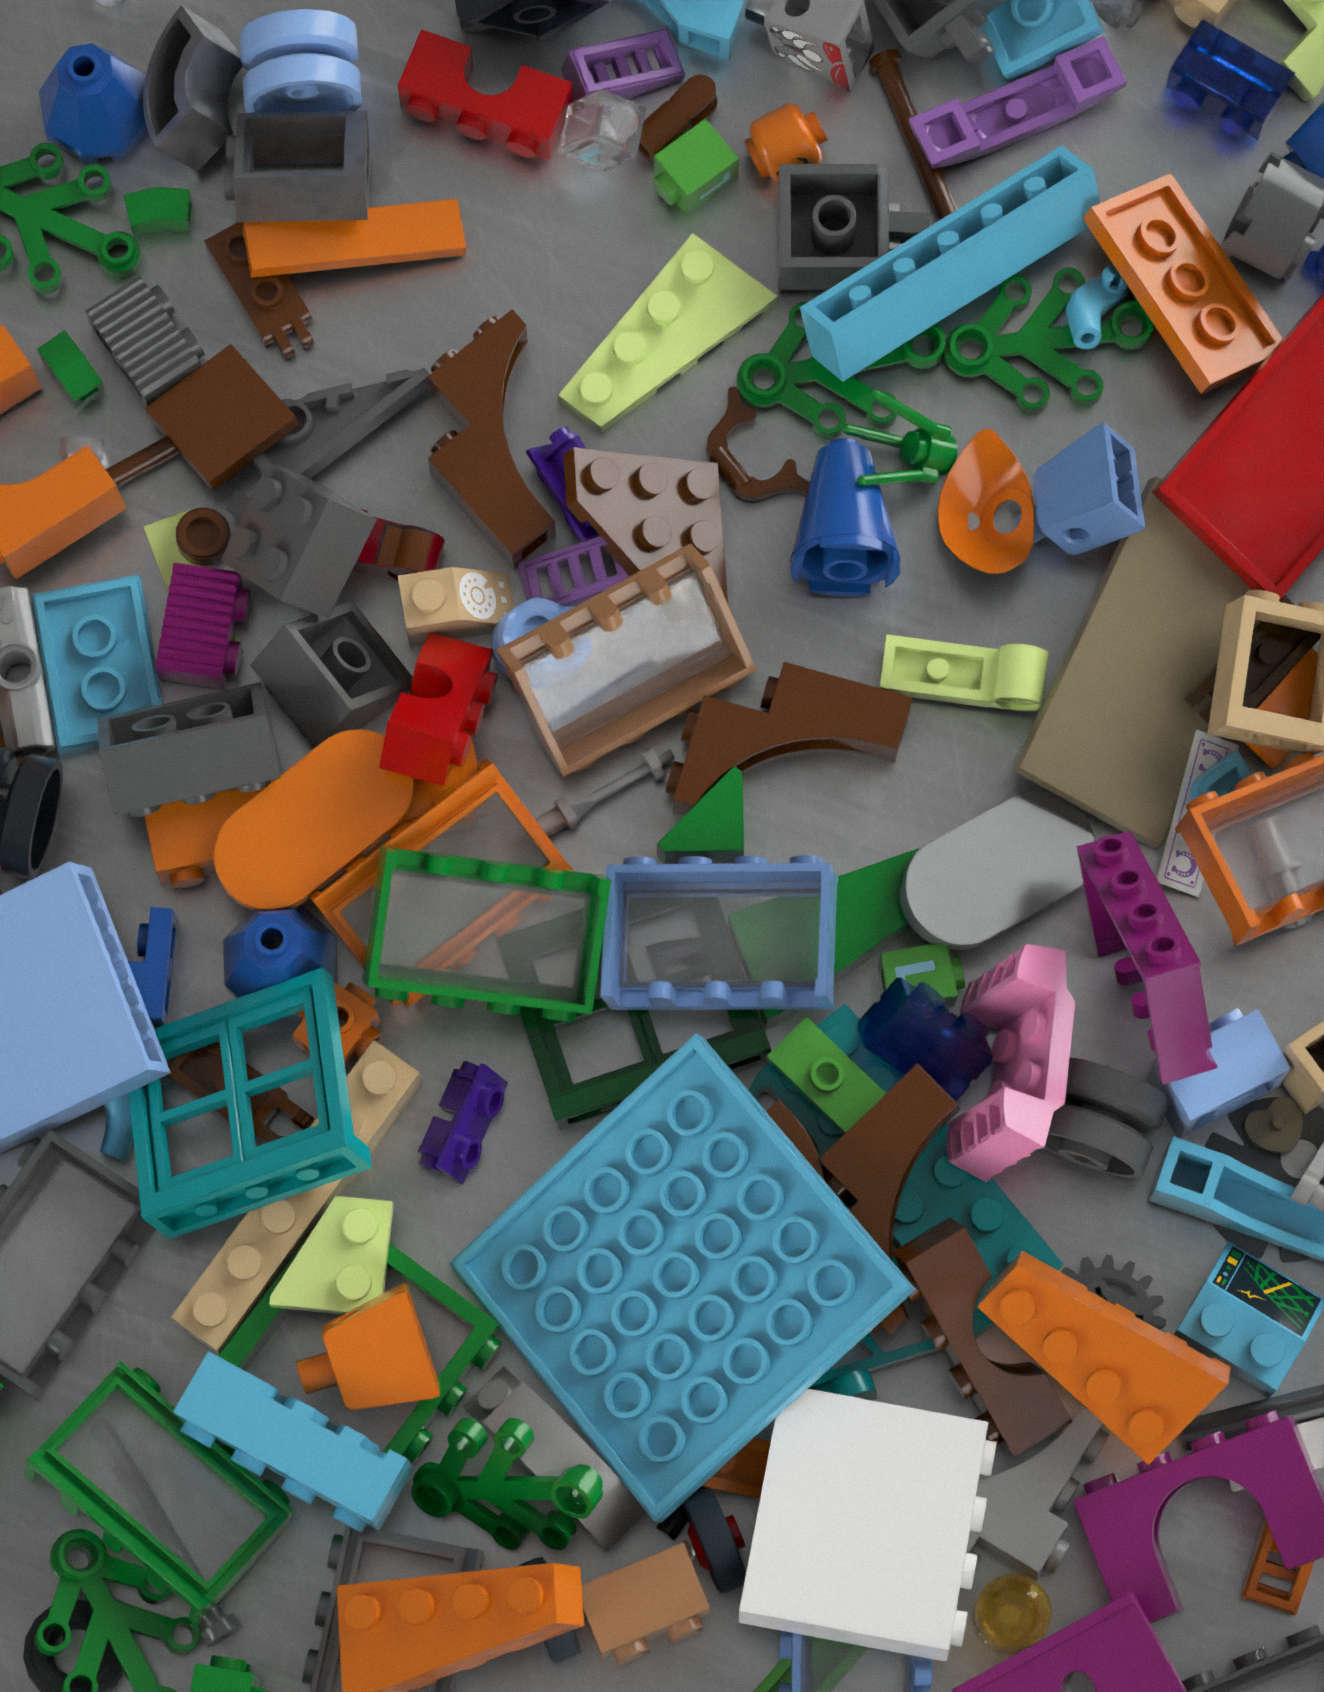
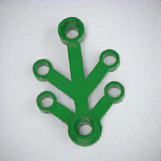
M40 143L32 149L30 157L0 166V211L15 218L30 262L28 277L32 287L37 292L42 294L53 293L61 286L63 280L58 263L50 257L42 231L98 256L102 271L113 279H127L138 272L142 264V253L137 240L131 234L116 231L106 235L55 211L86 200L99 202L106 199L111 193L112 182L108 171L104 167L95 164L88 165L80 171L78 179L27 196H21L7 188L36 177L51 180L62 173L64 160L60 149L52 143ZM44 155L56 157V162L51 167L43 168L37 165L38 160ZM97 176L104 179V184L99 189L90 190L85 187L86 182L92 177ZM0 233V246L7 249L5 256L0 259L1 272L12 265L15 255L10 241ZM121 244L128 248L127 253L121 258H113L109 255V250L115 245ZM49 268L55 272L54 277L48 282L36 280L37 273L42 269Z
M1074 268L1059 270L1053 278L1051 290L1019 332L997 335L1012 312H1020L1028 306L1032 294L1029 281L1022 276L1013 275L1000 284L998 297L977 324L959 325L947 335L943 354L947 366L954 373L963 377L972 378L985 374L1016 396V403L1020 410L1027 414H1037L1043 411L1048 404L1050 395L1048 385L1040 378L1025 377L1002 359L1004 357L1022 355L1067 386L1070 397L1076 404L1084 407L1096 404L1103 391L1101 376L1093 370L1081 369L1056 351L1077 347L1074 344L1069 325L1051 327L1067 306L1072 293L1063 292L1059 288V282L1070 279L1080 287L1085 284V278L1082 273ZM1010 287H1018L1024 292L1025 296L1021 300L1013 301L1006 296L1005 291ZM1128 301L1122 303L1115 309L1111 319L1101 320V340L1099 344L1115 342L1124 349L1133 350L1141 348L1150 340L1154 324L1139 302ZM1132 322L1138 325L1141 332L1137 336H1127L1122 332L1121 326ZM966 345H973L978 348L980 355L975 359H966L962 356L960 350ZM1082 381H1089L1096 387V392L1091 395H1083L1078 391L1076 385ZM1031 388L1037 389L1043 398L1037 403H1030L1024 398L1023 392Z
M800 302L792 307L789 313L788 324L769 353L754 354L748 357L739 367L737 388L743 399L757 407H770L777 403L784 405L810 421L815 434L822 439L832 440L842 434V427L845 425L846 419L845 413L837 404H822L795 385L814 381L865 411L867 421L875 428H888L897 420L898 415L893 412L887 417L876 416L872 411V407L878 403L870 396L873 389L852 376L845 381H841L813 357L789 363L802 340L807 339L805 328L800 327L795 322V318L801 314L800 307L807 302ZM934 324L860 372L905 362L919 369L931 368L938 364L943 357L946 344L944 332L937 324ZM921 341L927 342L931 345L933 351L926 356L918 355L913 350L914 344ZM759 375H768L773 379L774 384L768 389H760L753 381ZM883 392L884 394L896 399L892 394L888 392ZM825 414H832L837 417L839 424L832 429H827L820 425L819 419Z
M469 1418L459 1420L448 1434L447 1441L449 1447L440 1464L434 1462L425 1463L414 1474V1485L411 1489V1495L416 1505L422 1511L434 1517H445L451 1512L457 1511L491 1534L493 1539L506 1549H517L530 1531L538 1535L541 1542L547 1547L554 1550H563L577 1532L576 1524L572 1518L583 1519L588 1517L603 1496V1480L595 1469L584 1464L569 1467L560 1476H507L515 1459L522 1457L534 1442V1433L530 1426L517 1418L507 1419L494 1435L496 1446L479 1476H460L467 1459L474 1458L488 1440L487 1432L483 1426ZM478 1500L488 1501L501 1510L502 1513L498 1516ZM524 1500H552L559 1510L549 1511L545 1515Z
M73 1529L63 1533L57 1538L50 1551V1567L58 1578L59 1583L48 1617L39 1625L35 1632L34 1642L37 1649L44 1655L56 1656L67 1648L72 1638L68 1622L80 1591H82L92 1614L74 1670L63 1681L61 1692H71L69 1686L70 1682L74 1679L86 1681L90 1692H98L96 1676L107 1641L134 1692H177L170 1687L158 1685L131 1631L163 1641L166 1648L173 1654L186 1655L192 1652L200 1641L201 1630L199 1625H194L188 1617L173 1619L114 1600L104 1580L137 1588L141 1599L149 1604L162 1603L173 1590L167 1587L161 1594L151 1593L146 1587L147 1568L108 1555L104 1542L95 1533L85 1529ZM75 1550L83 1552L88 1558V1565L82 1569L72 1567L68 1561V1554ZM49 1627L57 1628L63 1635V1643L58 1646H50L44 1641L43 1631ZM176 1627L187 1628L192 1635V1642L188 1645L176 1643L172 1636L173 1629Z

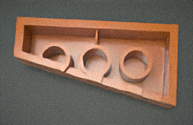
M1021 1251L983 1290L977 1307L1149 1465L1228 1385L1231 1367L1214 1357L1209 1358L1187 1346L1186 1341L1168 1331L1166 1333L1135 1317L1134 1312L1118 1303L1114 1305L1087 1290V1286L1028 1253Z
M546 1563L336 1586L342 1692H406L411 1689L417 1690L461 1670H470L488 1663L490 1659L511 1651L525 1649L584 1626L580 1566Z

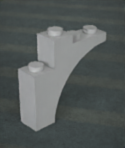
M1085 1406L1067 1429L1044 1450L1007 1471L979 1479L976 1496L987 1498L981 1533L970 1531L966 1553L977 1555L976 1567L982 1557L973 1551L977 1545L1034 1581H1037L1044 1568L1054 1574L1071 1543L1063 1539L1069 1523L1054 1515L1051 1511L1055 1507L1064 1512L1080 1485L1079 1481L1072 1478L1082 1459L1090 1463L1094 1462L1110 1435L1101 1429L1103 1423Z

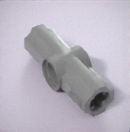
M27 587L0 588V717L5 747L12 749L15 758L25 759L32 753L44 756L46 753L56 750L45 689V673L40 659L29 590ZM16 663L31 665V672L25 680L18 683H11L5 680L6 671Z

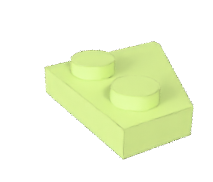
M335 1196L270 1295L269 1305L272 1308L345 1314L383 1294L393 1202Z

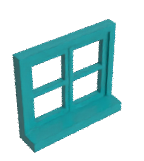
M323 967L154 1029L166 1060L220 1041L225 1090L164 1111L160 1078L128 1093L141 1217L168 1239L372 1168L370 1148L356 1137L353 1131L333 976ZM304 1010L310 1059L248 1081L242 1033ZM313 1075L319 1124L256 1147L250 1097ZM227 1106L233 1155L171 1177L166 1127Z

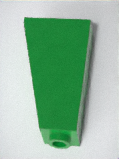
M919 848L838 876L834 984L912 929L901 909L899 887L903 883V875L905 873L903 870L907 861ZM778 897L729 914L728 928L748 981H815V979H818L820 897ZM800 1009L759 1010L767 1030L779 1025Z

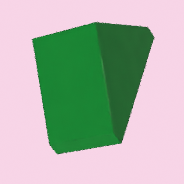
M735 765L657 843V857L664 864H678L679 858L686 856L706 857L711 859L712 863H734V858L744 856L743 773Z

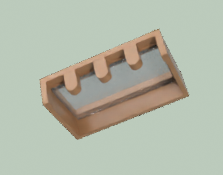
M691 543L496 650L539 737L546 756L563 777L574 771H581L590 767L596 762L597 758L621 745L639 740L646 731L670 718L680 717L689 712L695 704L703 700L704 695L711 696L718 691L729 690L735 687L742 678L757 670L711 565Z

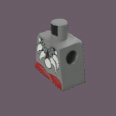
M864 0L748 1L745 18L766 27L772 51L777 57L844 90L852 91L875 49Z

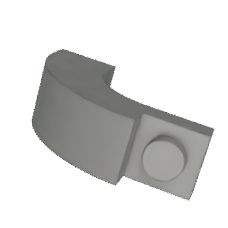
M504 1366L463 1406L471 1417L481 1424L492 1437L509 1418H517L528 1424L534 1433V1442L522 1457L516 1459L533 1476H560L565 1469L579 1464L590 1466L599 1473L603 1480L602 1499L588 1517L572 1519L606 1552L646 1513L625 1484L591 1447L526 1383H521Z

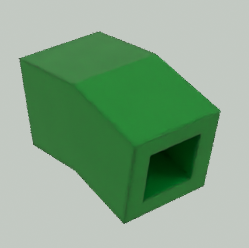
M153 187L123 195L134 237L159 231L190 233L193 206L190 189Z
M65 330L37 348L44 365L75 407L103 389L102 380Z

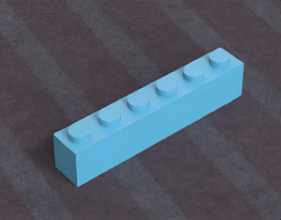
M1061 145L802 305L800 311L811 356L841 381H845L1088 229L1082 218L1092 206L1100 203L1094 169Z

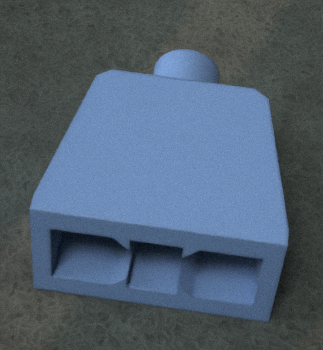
M1104 422L1091 429L1036 470L1033 476L1037 503L1034 505L1035 529L1033 544L1047 536L1068 554L1079 555L1145 529L1135 449ZM1022 513L1016 516L1017 526L1021 520Z

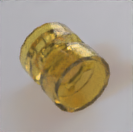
M1011 1573L996 1577L983 1588L973 1604L971 1622L974 1633L983 1646L997 1654L1011 1656L1036 1644L1043 1638L1050 1626L1052 1608L1048 1594L1038 1582L1026 1575Z

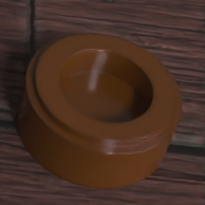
M202 507L188 511L182 516L176 527V543L181 555L187 561L202 566L211 565L221 560L231 536L230 526L226 518L211 508Z

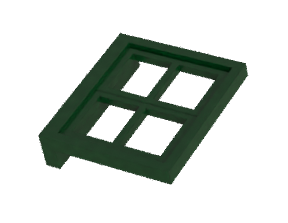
M633 893L625 894L624 909L627 908V896L633 895ZM630 898L629 925L691 905L710 960L709 962L652 981L690 982L713 973L717 981H747L718 898ZM583 908L495 937L508 978L539 982L531 958L578 943ZM628 952L626 982H638ZM599 998L594 1000L592 1014L609 1009L605 1001ZM521 1006L520 1015L559 1130L612 1112L678 1050L662 1053L648 1010H627L644 1061L573 1084L554 1028L568 1022L543 1018L542 1008ZM727 1010L733 1031L706 1039V1041L732 1072L766 1061V1056L771 1052V1047L757 1010ZM576 1013L575 1020L591 1014Z

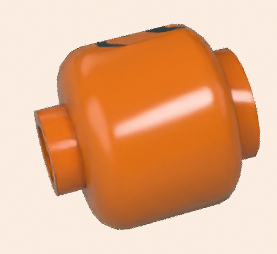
M788 103L751 122V137L744 140L762 179L771 176L778 183L779 164H821L823 155L819 145L828 141V138L814 111L804 116L796 104Z

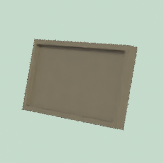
M1157 476L1147 481L1141 494L1145 529L1120 539L1012 769L1120 831L1127 832L1131 830L1136 840L1151 848L1162 845L1171 825L1196 729L1205 733L1208 732L1209 723H1206L1199 714L1212 701V698L1207 694L1200 703L1191 707L1184 700V697L1218 662L1226 605L1246 595L1247 591L1252 590L1152 493L1162 481Z

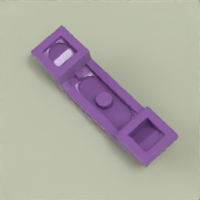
M1102 36L1055 56L1053 65L964 103H960L959 99L956 98L909 118L908 123L930 168L934 169L995 152L1050 129L1124 88L1127 81L1105 37Z

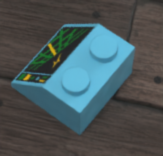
M1229 1241L1173 1335L1186 1341L1187 1346L1209 1358L1214 1357L1229 1365L1232 1377L1265 1397L1270 1398L1278 1390L1307 1341L1324 1308V1298Z

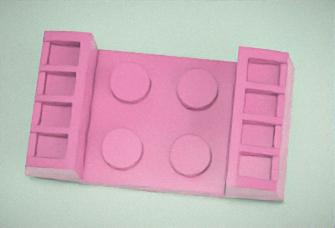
M1025 944L1019 951L1010 954L1006 960L997 963L993 969L984 972L980 978L971 981L965 991L960 1017L999 1030L991 1050L992 1060L995 1061L993 1084L988 1091L986 1099L947 1123L946 1148L948 1162L984 1182L990 1181L998 1173H1003L1004 1169L1010 1165H1016L1017 1161L1023 1157H1029L1031 1152L1036 1149L1045 1147L1053 1112L1065 1105L1075 1000L1067 989L1065 950Z

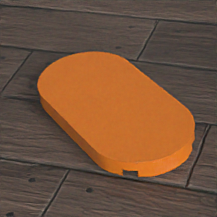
M355 729L343 731L327 738L280 775L281 778L275 779L225 821L215 841L214 865L223 888L233 900L243 907L252 910L296 908L309 900V896L314 892L320 891L345 871V868L361 855L366 854L386 838L390 832L405 820L412 804L414 778L379 768L384 735L370 730Z

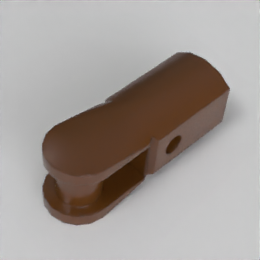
M702 74L689 78L670 97L669 101H665L630 133L632 144L648 161L654 164V156L705 118L707 119L713 115L717 109L718 101L716 86L712 78Z

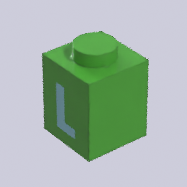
M705 118L654 156L655 177L652 181L660 196L669 205L677 203L686 215H689L738 179L739 158Z
M935 943L880 953L878 968L889 1018L954 1007L958 997L957 990L965 988L960 956L950 957L948 946Z

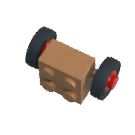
M710 1488L694 1492L683 1503L689 1521L687 1535L691 1543L690 1545L687 1540L682 1541L681 1544L582 1584L583 1613L603 1661L614 1657L619 1666L650 1653L648 1642L668 1634L671 1643H675L703 1631L702 1627L704 1625L702 1620L710 1617V1606L691 1562L694 1560V1556H696L699 1565L709 1571L717 1590L721 1594L744 1586L746 1570L738 1551L746 1547L744 1539L733 1514L728 1517L724 1516ZM538 1557L519 1566L546 1564L547 1562L546 1560L544 1561L543 1557ZM574 1630L544 1641L550 1659L554 1663L562 1662L581 1652Z

